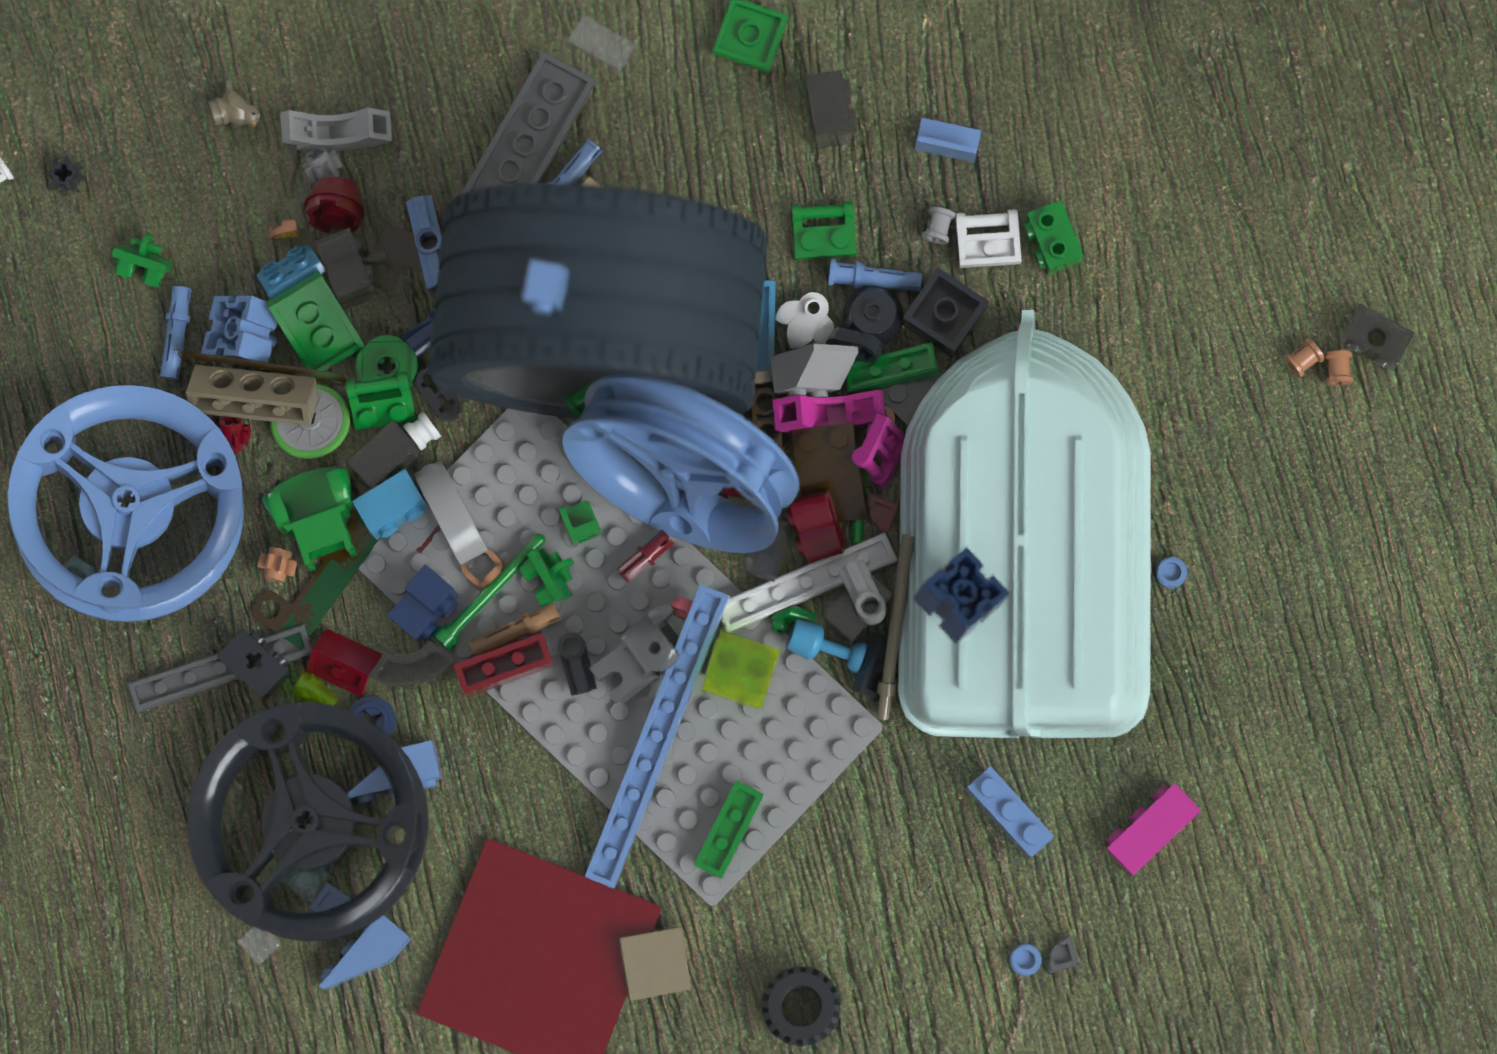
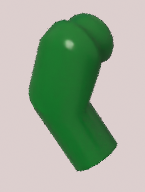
M789 606L773 614L770 619L771 629L776 634H784L788 630V625L794 623L796 619L815 623L817 616L814 612L796 606Z

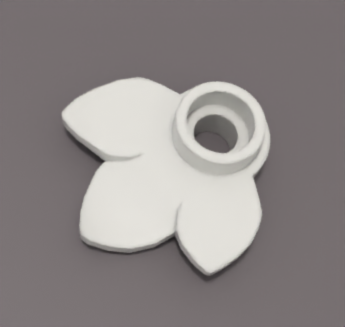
M816 292L805 294L800 301L785 302L779 308L775 317L778 322L788 325L787 340L791 349L803 347L811 342L812 339L817 344H826L827 339L834 330V324L827 315L829 310L828 302L823 295ZM811 302H817L819 305V311L815 314H811L808 311V305Z

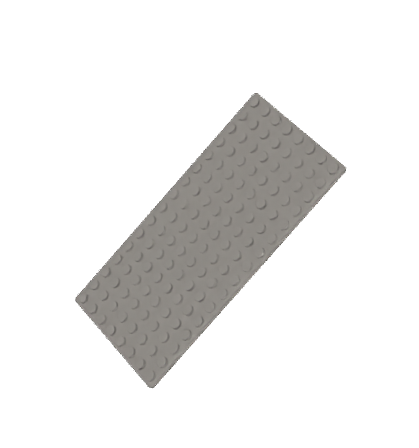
M507 409L447 472L485 546L502 558L505 566L536 534H543L546 539L540 549L545 548L549 555L558 552L562 561L572 558L574 565L568 571L573 579L566 582L573 596L564 601L554 602L562 619L561 621L536 631L537 634L543 633L555 666L486 692L611 811L665 671L660 674L661 677L652 682L624 704L621 700L615 704L609 696L622 683L620 673L609 681H606L605 678L598 681L595 677L598 689L571 696L562 660L558 652L557 644L562 635L569 632L579 634L586 642L591 666H593L623 642L621 635L644 615L664 604L671 605L672 602L675 603L677 596L693 601L700 584L727 594L730 597L740 594L742 591L691 543L668 535V539H672L675 545L654 561V566L649 565L630 582H626L619 575L618 567L638 551V546L643 547L660 530L639 521L612 504L579 475L567 458L563 448V435L568 427L557 416ZM584 501H589L602 535L573 546L559 508L564 506L567 509ZM428 508L419 519L412 522L407 521L397 527L398 530L393 535L381 538L374 545V548L359 567V570L397 605L407 593L406 585L426 564L450 584L459 595L456 599L458 605L448 617L442 615L435 623L438 627L440 625L443 627L446 623L450 625L482 590H477L463 575L460 564L442 529L433 536L431 542L421 554L416 551L438 526L431 508ZM485 553L466 563L470 574L482 582L496 567L494 562ZM519 570L458 633L460 635L457 639L458 643L450 652L433 636L430 638L456 663L473 658L475 656L468 641L522 617L521 614L526 611L531 613L542 608L543 606L538 602L534 591L545 584L540 576L532 581H527ZM672 614L667 619V622L679 637L685 620L679 619ZM769 617L726 634L720 621L636 834L640 840L710 906H715L882 731V724L815 660L805 659L786 649L789 636L785 632L784 634L774 633L771 629L772 624ZM529 634L525 637L515 640L512 643L531 637V635ZM724 636L742 641V647L753 649L754 645H758L772 650L771 655L776 656V662L766 696L705 677L716 639L723 641ZM569 639L565 642L564 652L567 655L573 656L580 651L581 644L577 639ZM724 652L718 657L719 665L724 668L733 666L736 661L735 656L730 652ZM753 661L749 664L747 670L752 676L758 677L765 672L766 667L761 661ZM735 781H738L763 793L764 797L723 879H720L694 866V863Z

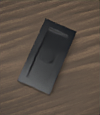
M872 632L852 690L872 700L879 701L880 695L877 694L878 681L882 680L888 636Z

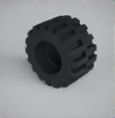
M795 966L785 969L772 978L764 991L762 999L764 1021L771 1033L786 1044L794 1046L816 1044L833 1031L839 1020L841 1003L835 984L826 974L812 967ZM803 987L810 989L817 995L820 1002V1011L817 1018L807 1025L793 1024L783 1013L782 1004L784 997L795 988Z

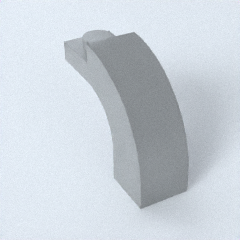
M367 107L340 115H314L292 110L280 112L282 143L297 145L299 150L311 151L317 147H325L327 151L334 149V151L357 150L392 141L390 111Z
M442 461L428 464L415 473L414 476L459 564L461 565L487 552L488 550Z

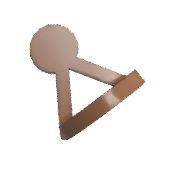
M488 548L485 554L490 557L496 567L484 578L483 582L470 574L467 570V562L460 565L463 575L477 590H482L487 584L489 585L505 566L504 560Z

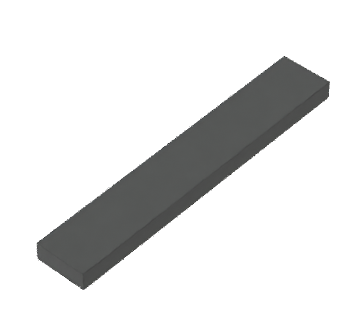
M305 624L263 637L267 642L263 648L271 655L277 651L289 663L310 656L313 649ZM300 632L304 646L300 650L284 639V637ZM219 653L129 682L127 686L135 711L138 714L240 680L241 678L217 657ZM253 656L250 660L253 664L252 667L255 666L260 669L263 666L260 662L261 658L257 659Z

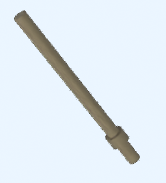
M902 534L883 675L882 680L878 681L877 694L880 697L877 718L881 720H889L892 696L896 695L897 683L894 680L914 536L909 534Z

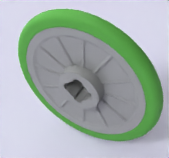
M316 383L319 399L313 415L314 423L310 424V426L270 421L272 436L278 446L286 453L304 459L318 458L335 450L345 439L350 426V411L344 398L329 386Z

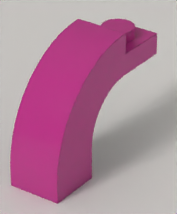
M881 390L840 397L815 398L795 395L773 400L775 430L792 433V430L850 422H853L861 429L865 425H870L877 413L886 416L884 395Z

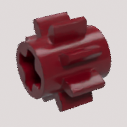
M223 416L219 419V423H215L229 442L234 453L240 452L243 449V445H249L250 424L243 425L242 418Z

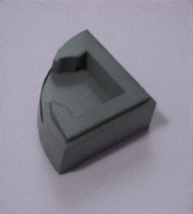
M1071 934L1059 940L1052 948L1048 958L1049 974L1080 965Z

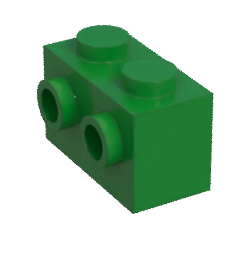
M1062 200L1027 213L1023 229L1028 241L1033 240L1037 251L1034 252V256L1039 269L1045 268L1047 276L1082 263L1084 255Z

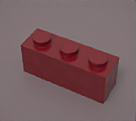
M543 633L454 664L466 698L555 666Z

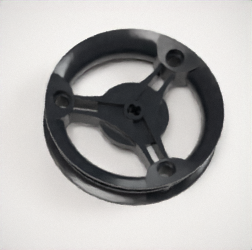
M304 702L280 705L251 716L226 734L207 757L199 771L189 802V846L198 874L208 891L225 910L237 919L262 931L291 940L325 941L337 939L366 928L380 919L401 899L411 885L422 862L427 844L428 807L425 791L416 768L401 746L387 733L366 719L340 707L323 703ZM283 727L285 730L283 739L275 742V732ZM310 732L327 733L347 739L365 750L378 763L388 778L396 805L384 819L371 818L355 813L349 796L338 784L323 776L311 774L300 749V745L306 740ZM261 750L270 756L275 775L276 789L269 796L262 812L261 829L265 841L264 846L253 864L242 875L233 873L225 855L221 834L222 813L226 796L235 777L242 767ZM288 752L291 753L298 776L288 779L280 755ZM313 819L312 824L303 825L304 820ZM355 823L380 827L378 840L353 836ZM399 829H404V840L400 844H394V833ZM348 847L379 848L383 858L386 860L380 872L363 891L346 903L328 910L308 913L282 910L274 906L270 895L279 882L295 868L312 870L325 867L337 860ZM276 857L281 862L261 884L256 878L270 861ZM251 887L253 897L249 902L244 903L242 901V894L244 890Z

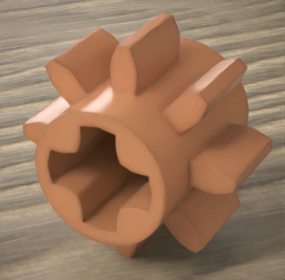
M270 547L268 554L260 553L257 567L263 570L262 577L280 583H285L286 575L294 577L297 563L291 560L292 552Z

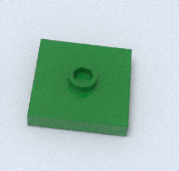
M730 0L711 52L712 55L769 74L789 15L745 0Z

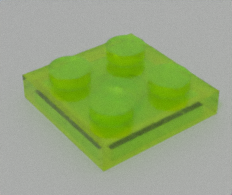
M721 630L701 691L762 710L781 649Z

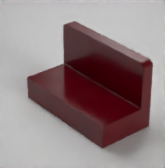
M326 629L311 651L306 672L362 697L367 689L372 671L379 663L382 654L332 630Z

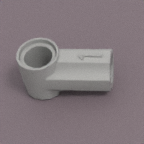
M864 560L853 561L839 570V574L853 601L859 618L866 624H878L885 617L886 608ZM874 601L879 604V609L874 614H866L862 611L864 604Z

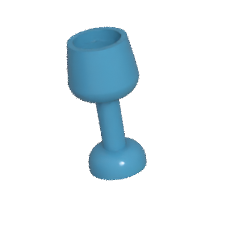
M795 620L786 649L805 659H813L820 650L847 660V667L850 671L854 673L859 671L865 656L866 643L858 642L852 648L823 639L824 629L820 624Z

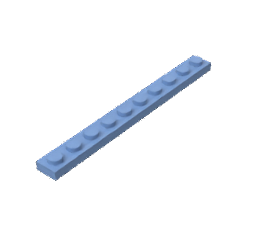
M699 585L674 648L679 652L680 657L672 667L665 671L585 874L586 878L611 888L616 887L730 598L729 595L704 585Z

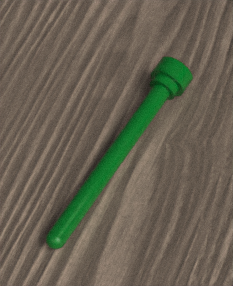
M536 534L450 625L448 623L443 627L440 625L432 633V636L450 652L458 643L457 639L460 637L458 633L519 571V567L529 558L527 553L533 549L539 550L546 541L543 534Z

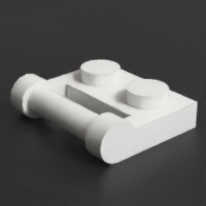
M1017 209L1007 210V213L965 216V213H956L959 268L1021 264ZM1008 225L1009 232L967 235L966 229Z

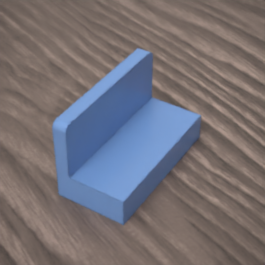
M922 118L915 150L975 162L981 130Z

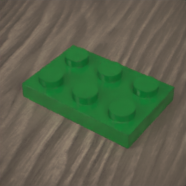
M319 271L266 303L306 369L325 371L365 347Z

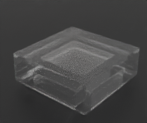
M255 927L237 942L258 965H261L283 944L275 935Z

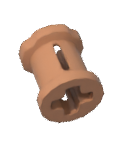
M1307 338L1302 347L1291 355L1287 353L1283 356V359L1291 372L1296 377L1301 378L1304 375V371L1313 364L1323 362L1324 355L1315 342Z
M1337 350L1324 353V358L1328 360L1326 385L1343 386L1353 384L1354 379L1350 376L1349 360L1352 358V352Z

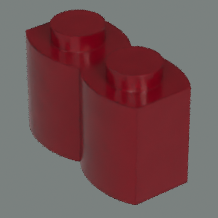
M829 490L795 498L790 504V508L787 509V515L790 525L792 527L796 526L799 537L796 538L799 554L801 556L805 555L807 562L844 553L846 544Z

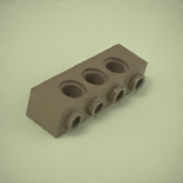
M195 365L186 390L188 402L200 409L204 414L308 426L311 424L319 399L316 378L203 365Z

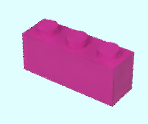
M1175 783L1170 788L1164 784L1151 796L1155 802L1147 810L1141 806L1128 818L1132 824L1125 831L1119 827L1106 840L1110 845L1105 851L1130 877L1135 875L1201 811Z

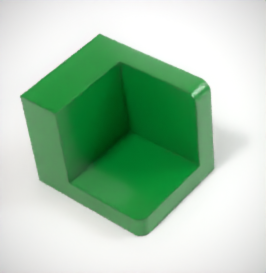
M584 501L567 509L564 506L559 508L573 546L602 535L589 501Z

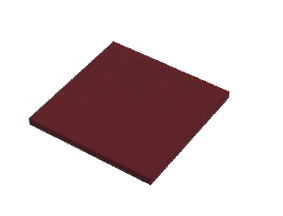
M487 838L416 1014L515 1054H604L627 998L618 938L653 932L662 907Z

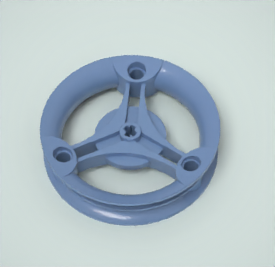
M613 374L600 377L590 384L584 399L586 408L580 419L572 422L563 435V448L572 466L593 489L639 521L655 529L663 530L670 536L698 546L724 552L752 553L766 549L773 543L778 532L777 518L780 516L782 508L787 507L796 498L799 490V480L787 456L762 431L735 412L710 398L667 381L629 374ZM723 487H735L754 505L733 503L717 494Z
M133 385L98 388L82 393L57 406L26 437L18 451L9 479L8 510L10 522L19 552L33 577L49 594L64 605L82 614L108 621L132 622L155 619L171 614L197 600L217 582L228 567L237 549L243 528L244 503L239 466L229 442L216 424L200 409L174 394L155 388ZM121 419L145 420L166 426L184 436L198 449L197 460L161 470L145 460L131 457L117 458L104 462L80 449L76 445L75 435L89 427L107 421ZM59 443L62 445L58 452L50 453L46 451V448L51 444ZM72 456L93 471L87 479L67 465ZM216 465L223 468L222 473L216 476L207 473L208 468ZM59 471L81 490L79 506L82 520L91 535L103 543L100 573L91 575L83 580L60 564L47 547L42 537L36 514L37 490L41 476ZM196 473L199 474V481L172 490L170 483ZM205 491L216 498L217 515L214 528L201 553L191 564L173 577L154 585L138 588L129 578L130 569L138 548L152 543L165 532L171 522L174 507L177 504ZM126 499H131L132 503H129L128 508L122 507ZM113 548L125 549L121 574L109 572ZM109 587H115L120 590V593L114 598H107L103 595L104 591Z

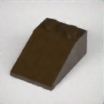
M850 422L792 430L794 457L801 496L829 490L839 523L869 519L864 469L858 467L852 460L854 450L861 447L859 427Z

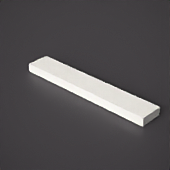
M880 534L845 549L842 554L823 558L730 597L721 618L726 634L769 617L789 606H795L845 585L839 570L853 561L863 559L870 574L897 563L898 560L886 534Z

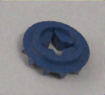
M365 697L356 701L350 707V712L362 718L365 717L363 711H366L372 717L383 714L376 722L378 728L389 736L394 733L396 718L392 707L386 701L377 697Z

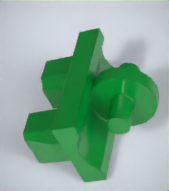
M148 232L144 235L143 239L132 238L130 245L140 248L139 250L123 244L119 248L115 247L113 249L112 257L117 258L115 274L131 278L133 277L136 265L145 267L142 282L153 287L159 286L165 273L171 271L174 261L150 254L152 252L160 255L162 246L154 244V234Z
M545 548L540 550L533 549L527 553L529 558L519 567V570L527 581H532L538 576L541 577L545 585L534 591L540 605L564 601L573 596L566 582L573 579L568 571L574 565L572 558L562 561L558 552L549 555Z

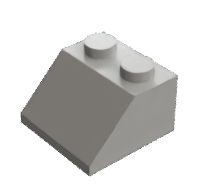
M813 343L770 357L774 393L787 394L788 397L809 395V397L828 398V393L841 389L858 354V347Z

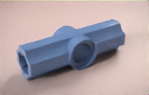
M422 195L406 201L427 291H436L438 273L440 271L439 259L442 235L432 195ZM425 238H436L438 240L437 245L432 249H424L422 242Z

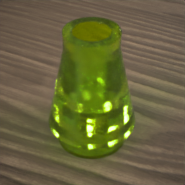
M305 671L291 691V693L297 696L296 699L302 702L323 703L334 706L339 699L313 673L310 675Z

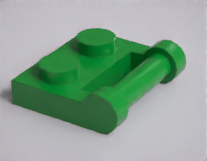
M844 201L842 205L801 207V204L792 205L795 261L857 257L853 201ZM845 218V225L802 227V219Z
M407 371L398 373V376L358 383L355 380L345 381L355 430L416 421V411ZM400 388V390L359 397L360 394H367Z

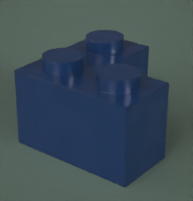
M425 564L406 585L407 593L387 615L391 621L417 643L422 638L427 641L432 636V633L438 628L435 623L442 615L448 617L458 605L456 599L459 597L450 584Z

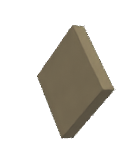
M681 927L618 938L629 1001L692 990Z

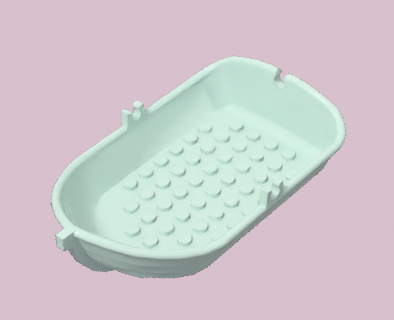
M1022 310L1018 331L998 337L955 362L937 379L922 399L906 429L901 451L900 544L902 534L913 535L914 542L899 643L898 694L905 717L918 729L933 736L1019 738L1020 736L1032 738L1117 737L1130 731L1143 719L1149 703L1151 452L1146 428L1132 399L1117 378L1095 357L1072 343L1051 333L1036 330L1034 310ZM967 547L984 565L980 570L987 579L994 575L1011 594L992 615L982 623L979 622L972 632L955 644L939 627L943 620L936 613L929 617L913 600V596L927 579L939 569H944L951 559Z

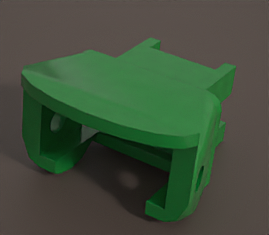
M324 467L300 473L285 480L262 498V502L276 523L278 530L282 534L289 533L291 537L296 538L305 566L310 571L316 570L313 559L345 547L351 557L357 555L345 518L350 517V511L355 509L352 502L354 499L351 474L347 468Z

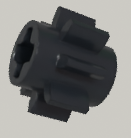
M68 156L65 157L63 162L58 163L56 160H53L54 167L52 171H46V175L54 179L49 184L50 188L56 190L60 187L63 196H66L68 191L72 190L77 193L80 192L78 188L79 183L86 181L84 175L77 173L83 168L82 165L77 162L72 166L71 159ZM67 171H69L72 176H68L65 181H62L60 176H65Z

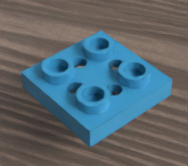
M306 244L292 248L287 253V256L280 261H272L266 264L256 276L272 300L319 271L322 274L326 270L310 245Z

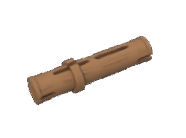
M554 602L531 613L526 611L521 614L522 617L489 631L482 636L469 640L468 642L474 656L476 657L501 648L529 634L534 636L537 634L536 631L561 621L562 619Z

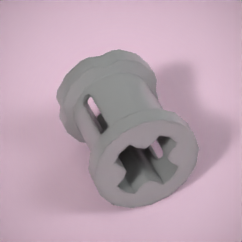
M931 206L928 209L930 218L927 230L922 233V237L924 240L932 243L948 244L949 238L947 233L950 221L954 219L955 213L945 208Z

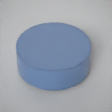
M1166 557L1157 565L1155 577L1164 588L1174 589L1185 581L1187 568L1179 558Z
M1019 945L1010 954V966L1018 975H1032L1040 968V952L1032 945Z

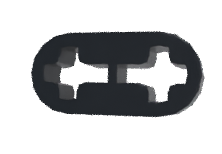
M840 327L834 328L826 341L828 345L858 347V354L855 360L865 363H875L884 349L882 342L874 335Z
M429 368L421 370L416 377V386L423 398L440 420L444 422L456 420L462 412V405L457 395L441 388L437 384L436 386L439 391L435 394L429 386L423 388L422 386L425 384L424 378L429 375ZM443 396L448 403L453 401L456 403L452 406L454 410L452 414L446 411L440 412L443 408L439 401L440 397Z

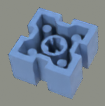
M214 296L209 320H212L213 324L211 331H206L201 353L268 363L272 348L277 343V338L269 334L278 325L266 305L268 301L254 296H236V298L231 296Z

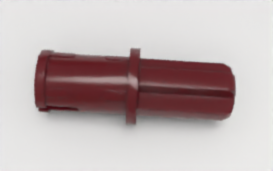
M660 530L643 547L638 546V551L618 567L619 575L626 582H630L649 565L654 566V561L671 546H674V542L672 539H668L669 536L666 532Z

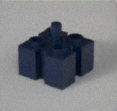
M967 547L951 559L944 569H939L927 579L913 596V600L929 617L936 613L943 620L939 627L955 644L972 632L979 622L982 623L992 615L1011 594L994 575L988 579L983 575L980 570L984 565Z

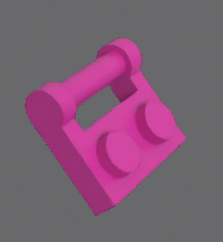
M877 413L874 421L867 428L866 439L862 447L854 450L852 454L853 462L858 467L864 468L871 475V480L876 486L885 487L891 481L901 459L905 435L887 416ZM875 454L883 460L880 467L873 460Z

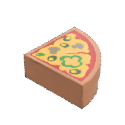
M295 219L282 221V226L271 225L269 228L270 240L300 237V227Z

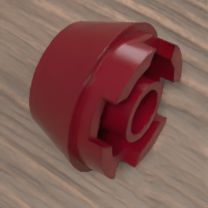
M329 176L320 179L304 202L305 214L310 217L309 224L325 233H330L331 228L345 229V234L352 233L359 228L360 221L365 216L360 188L354 182L342 177Z

